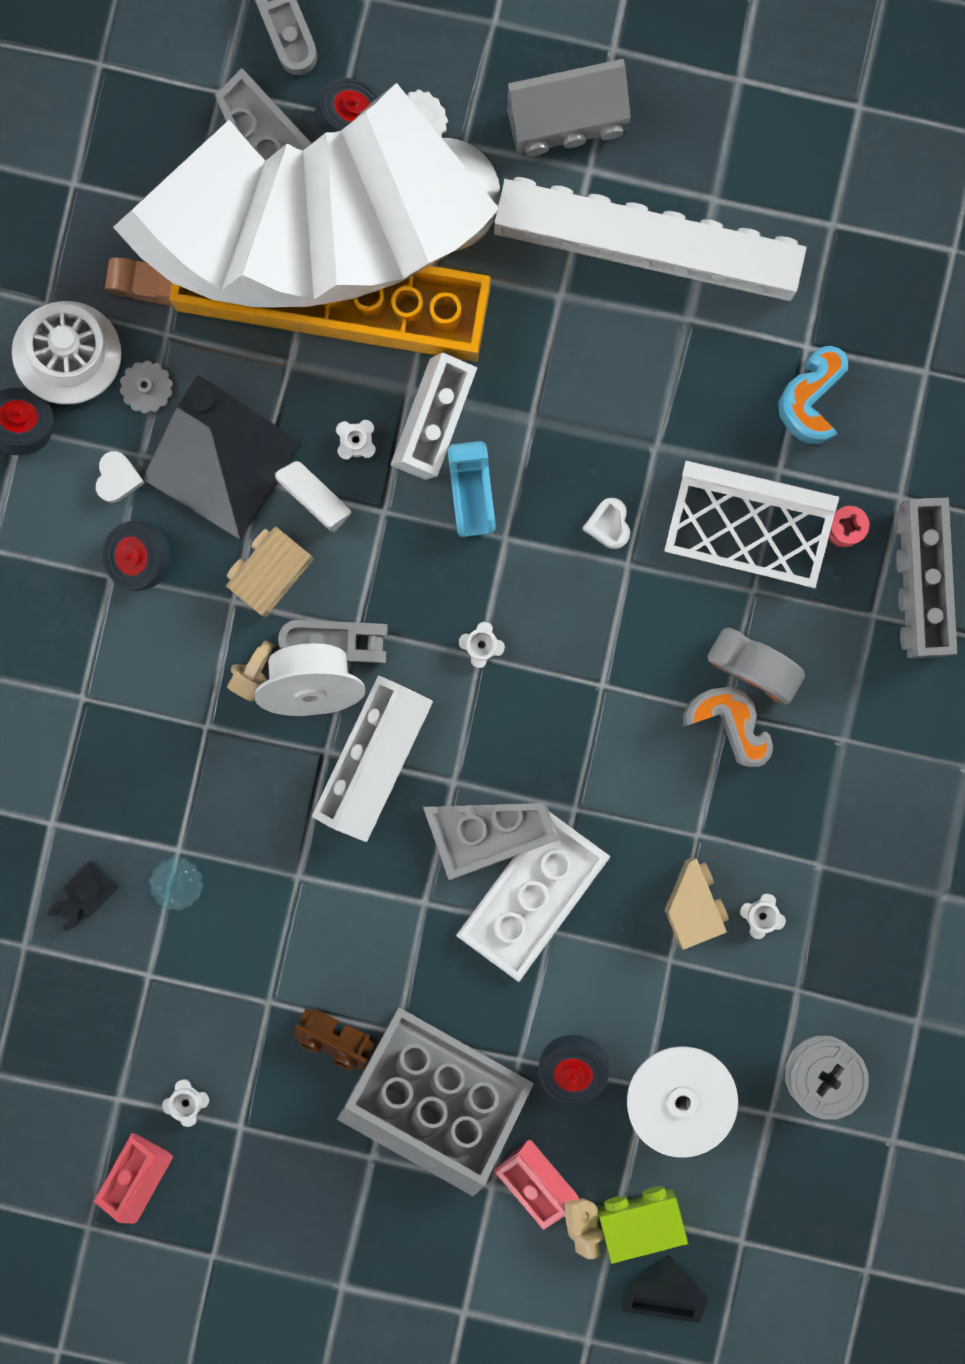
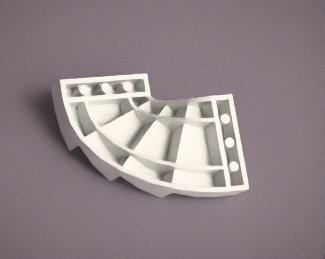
M396 83L374 100L341 131L325 133L304 150H299L286 144L266 161L254 150L230 121L226 122L113 228L140 258L169 281L209 299L250 307H308L354 299L400 283L455 251L475 235L499 208Z

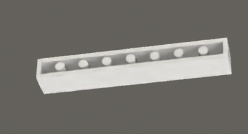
M515 177L514 180H504L498 205L499 210L497 211L494 223L495 235L791 301L797 292L807 247L797 245L798 242L795 239L783 236L776 237L775 240L761 237L758 231L749 228H739L738 231L725 229L721 223L714 220L705 219L701 220L700 223L685 220L683 214L674 211H665L663 214L648 211L646 206L638 203H626L623 206L610 203L611 200L608 197L598 194H590L588 197L573 194L571 189L563 186H552L551 189L536 186L534 181L523 177Z

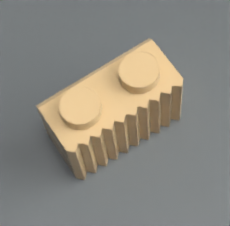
M276 526L271 532L264 529L251 545L255 549L246 562L239 559L227 574L230 581L226 587L265 618L314 560L308 552Z

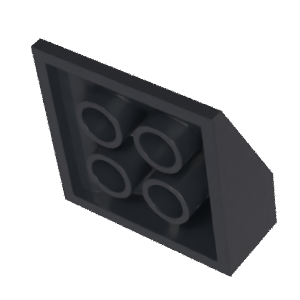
M197 374L177 406L143 480L241 540L276 485L275 473L289 464L301 442L229 393Z

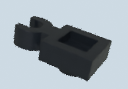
M89 861L62 888L69 896L67 901L55 903L49 909L48 915L53 917L61 909L67 910L70 919L62 928L65 931L70 930L78 924L82 910L89 916L93 915L119 886L93 861Z

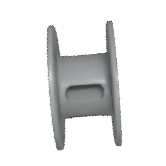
M816 1035L801 1041L791 1051L785 1064V1082L790 1095L807 1113L817 1118L837 1120L852 1114L863 1103L868 1092L869 1073L864 1060L853 1048L835 1037ZM822 1071L834 1076L830 1083L819 1078Z

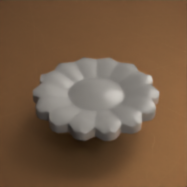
M148 360L143 363L136 362L132 368L125 370V376L120 379L122 384L120 393L124 396V402L127 405H131L132 410L141 411L143 414H148L150 411L158 412L160 407H165L168 404V399L173 395L171 391L173 382L169 379V372L163 370L159 363L152 364Z

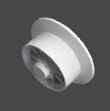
M59 301L36 309L23 320L13 339L12 360L19 379L33 394L43 400L56 404H78L97 397L113 382L120 367L121 345L114 326L101 312L83 303Z
M299 644L280 649L270 656L268 661L269 680L262 683L256 689L255 701L261 708L281 715L308 716L333 713L358 703L365 695V685L359 678L348 674L347 656L342 649L327 644Z
M671 1047L653 1054L637 1069L628 1088L627 1110L635 1132L649 1147L668 1156L693 1157L713 1149L728 1135L737 1115L738 1094L731 1074L716 1057L706 1051L693 1047Z

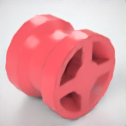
M845 506L837 510L828 538L830 542L838 547L845 548L851 547L863 540L870 526L865 512L855 506Z

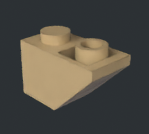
M694 857L685 860L665 908L677 942L683 950L726 933L723 922L729 920L721 899L714 900L708 887L714 884L707 864L705 862L699 864L698 860Z

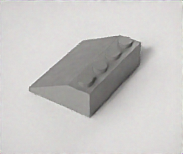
M398 1008L337 1120L474 1196L485 1186L534 1083L407 1011Z

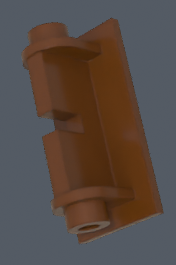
M306 1008L299 1020L305 1027L297 1024L292 1037L298 1039L297 1044L309 1052L317 1054L320 1050L332 1056V1062L345 1070L353 1071L356 1068L361 1071L367 1059L360 1056L361 1053L369 1057L375 1042L369 1040L370 1035L345 1024L340 1036L333 1034V1031L339 1020L316 1008L313 1011Z

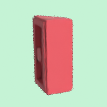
M131 1133L94 1202L118 1223H136L173 1156L143 1137Z
M531 1140L523 1143L493 1170L543 1230L565 1217L566 1201L579 1199L575 1191Z

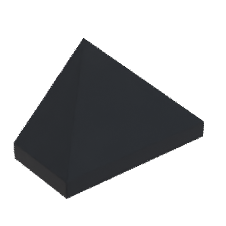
M668 1255L628 1285L622 1311L699 1323L707 1304V1296Z

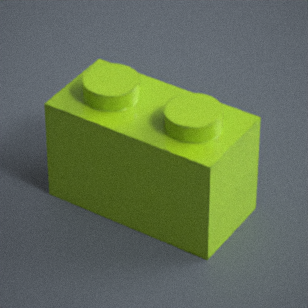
M664 1186L652 1187L644 1190L641 1197L627 1200L626 1196L613 1197L604 1202L605 1206L597 1208L611 1264L688 1244L679 1206L672 1188L665 1190Z

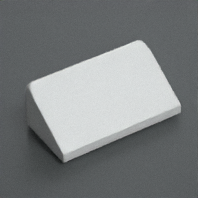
M298 461L293 462L275 473L278 483L330 532H335L351 515V510L302 463Z

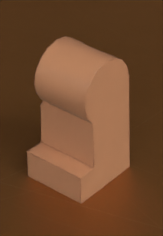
M125 258L109 259L104 291L112 295L132 298V300L173 306L169 301L172 282L147 262Z

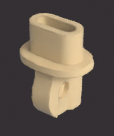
M265 640L261 647L256 649L247 665H232L230 670L233 676L227 688L242 698L253 702L256 689L267 681L261 671L275 645Z
M584 1198L566 1201V1231L568 1236L574 1240L576 1253L587 1259L598 1258L600 1256L599 1242L604 1239L603 1231L597 1228L599 1216L596 1205Z

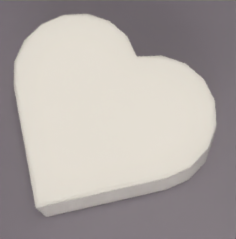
M111 451L101 458L99 470L102 475L97 479L96 491L103 500L110 503L119 502L145 484L134 466L122 453Z
M616 498L605 499L597 507L582 530L610 549L623 547L630 537L629 526L624 521L627 513L625 505Z

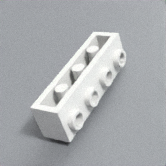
M378 675L311 817L337 831L367 842L433 701Z

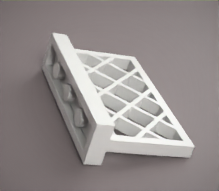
M690 461L685 462L683 478L665 552L816 588L839 500L838 496ZM689 486L705 489L713 504L693 515L685 502ZM711 491L727 495L717 501ZM735 496L744 500L751 513L731 524L719 504ZM749 500L764 503V505L754 510ZM770 505L781 507L789 522L768 533L757 513ZM716 507L727 527L707 538L696 518ZM684 508L689 518L680 523ZM787 509L802 512V514L792 519ZM809 514L825 518L822 533L806 542L795 522ZM753 516L765 536L745 548L734 527ZM692 522L703 542L691 549L675 546L678 529ZM791 525L803 545L783 557L771 537ZM730 531L741 551L729 558L720 557L710 542ZM768 540L779 559L767 567L757 566L748 551ZM819 541L815 556L809 546ZM706 545L711 554L696 550ZM806 549L814 562L810 578L794 575L785 560ZM744 554L749 563L734 559ZM782 563L787 573L772 568Z

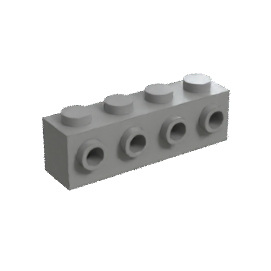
M949 497L909 499L899 505V511H896L894 515L896 534H901V549L897 550L896 566L898 572L903 573V588L899 589L898 604L900 611H905L906 625L900 631L901 647L903 650H907V658L956 655L957 638Z

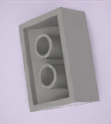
M624 59L508 83L507 112L517 155L526 153L527 156H537L546 153L550 147L564 145L565 148H574L583 145L587 139L601 137L602 140H611L623 135L624 131H628L631 115Z

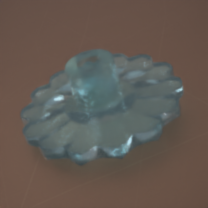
M172 857L169 861H161L159 867L154 868L152 872L153 877L149 880V884L152 886L150 890L151 895L156 897L157 904H164L167 910L174 908L180 911L184 907H191L193 902L200 898L199 891L204 886L201 882L202 873L197 871L196 864L189 863L186 858L179 860L176 857Z

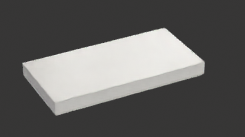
M551 812L549 813L559 840L513 857L456 935L518 982L610 858L608 854Z

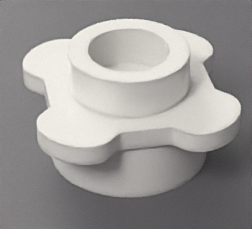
M363 420L360 424H349L343 421L338 424L336 432L340 436V446L337 451L341 458L348 460L351 457L363 456L370 458L374 455L376 448L372 444L371 438L374 426L370 421ZM353 437H359V442L353 443Z
M488 622L479 623L476 630L470 634H463L459 639V646L467 650L471 656V664L477 668L484 667L486 661L494 655H502L505 649L504 643L497 640L492 633L493 627ZM480 641L486 644L483 649L478 647Z
M763 894L760 900L752 904L744 903L741 906L740 915L747 919L750 925L749 933L756 939H762L765 933L772 932L775 929L780 930L785 925L786 919L775 906L776 898L771 894ZM760 913H765L766 919L761 920L759 918Z
M182 1079L175 1084V1091L172 1096L163 1101L162 1108L166 1114H171L173 1118L181 1121L183 1126L190 1127L196 1123V1115L201 1108H205L209 1104V1097L207 1093L198 1092L192 1088L188 1080ZM185 1099L189 1101V1106L187 1107L182 1104V1101Z

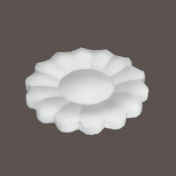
M420 89L415 92H409L407 94L408 98L439 136L442 137V134L447 131L446 123L448 119L445 115V109L440 105L439 99L433 97L430 92L424 93Z

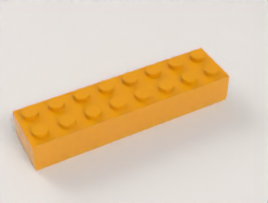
M429 266L400 283L354 299L308 307H250L212 300L172 283L169 301L177 312L430 355H438L443 352L460 360L478 362L490 293L491 276Z

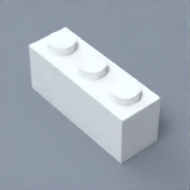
M443 352L429 359L391 466L424 480L438 476L477 367Z

